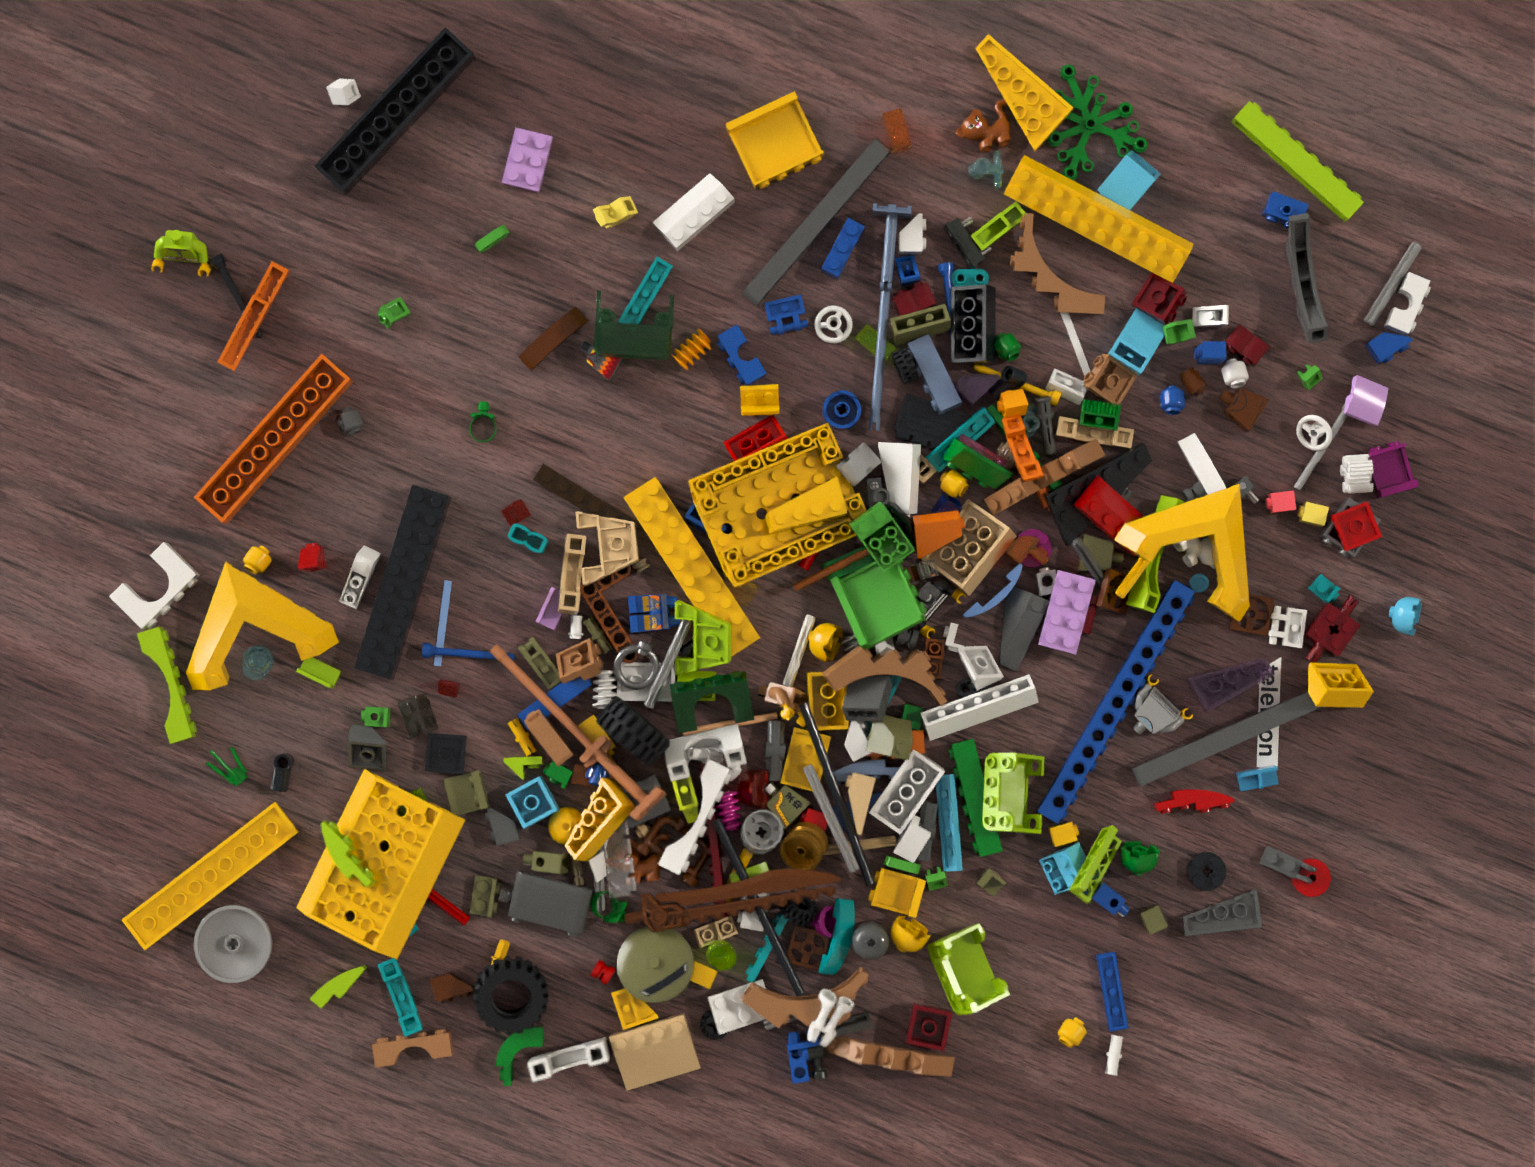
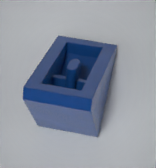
M914 254L895 258L900 287L920 282L921 278Z

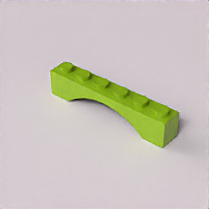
M1161 495L1156 512H1161L1185 502L1177 498ZM1165 545L1160 548L1153 561L1148 564L1132 586L1126 605L1155 614L1161 596L1158 587V567Z
M156 627L137 633L142 652L159 666L168 683L170 709L164 726L169 743L175 744L196 737L197 728L195 722H191L189 715L192 713L189 703L185 702L184 696H186V691L179 682L180 671L173 662L175 655L167 642L169 641L167 630H164L163 627Z

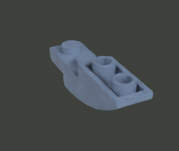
M885 759L865 760L844 766L834 771L838 784L842 785V781H846L848 775L852 776V772L862 775L869 774L870 777L880 779L881 775H888V779H892L900 767H885Z

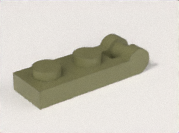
M534 636L528 639L529 642L525 645H520L518 649L548 690H551L561 682L558 669ZM535 648L537 652L531 656L528 651Z

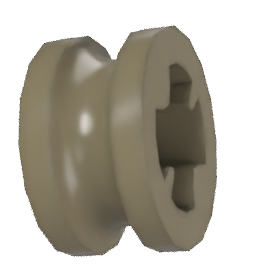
M646 558L632 566V569L636 570V575L650 567V564L646 563Z

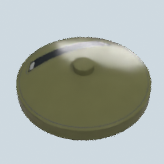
M646 926L633 932L622 944L617 957V972L622 985L632 996L647 1003H663L679 996L689 985L694 972V956L689 943L674 929L653 933Z

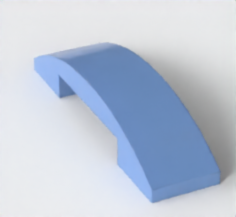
M1018 564L1005 576L1009 583L983 607L976 602L962 616L968 618L979 615L1001 602L1016 584L1023 566Z

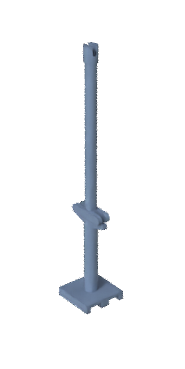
M873 203V216L886 217L871 414L868 430L872 431L873 423H876V431H880V409L890 293H892L898 218L912 219V206L902 208L896 207L893 204L877 206V203Z

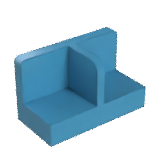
M1270 765L1236 772L1239 790L1263 789V787L1279 784L1276 773L1278 767Z

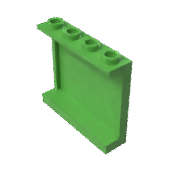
M903 559L884 573L874 561L841 579L837 576L830 579L857 641L863 649H870L927 619L924 614L927 610L922 602L919 603L917 599L919 593L914 585L911 586L909 581L911 575L901 564L904 562Z

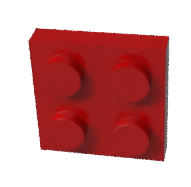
M1368 501L1331 515L1345 551L1382 537Z

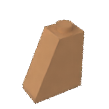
M540 709L532 711L527 715L524 720L526 726L558 767L574 755L566 740Z

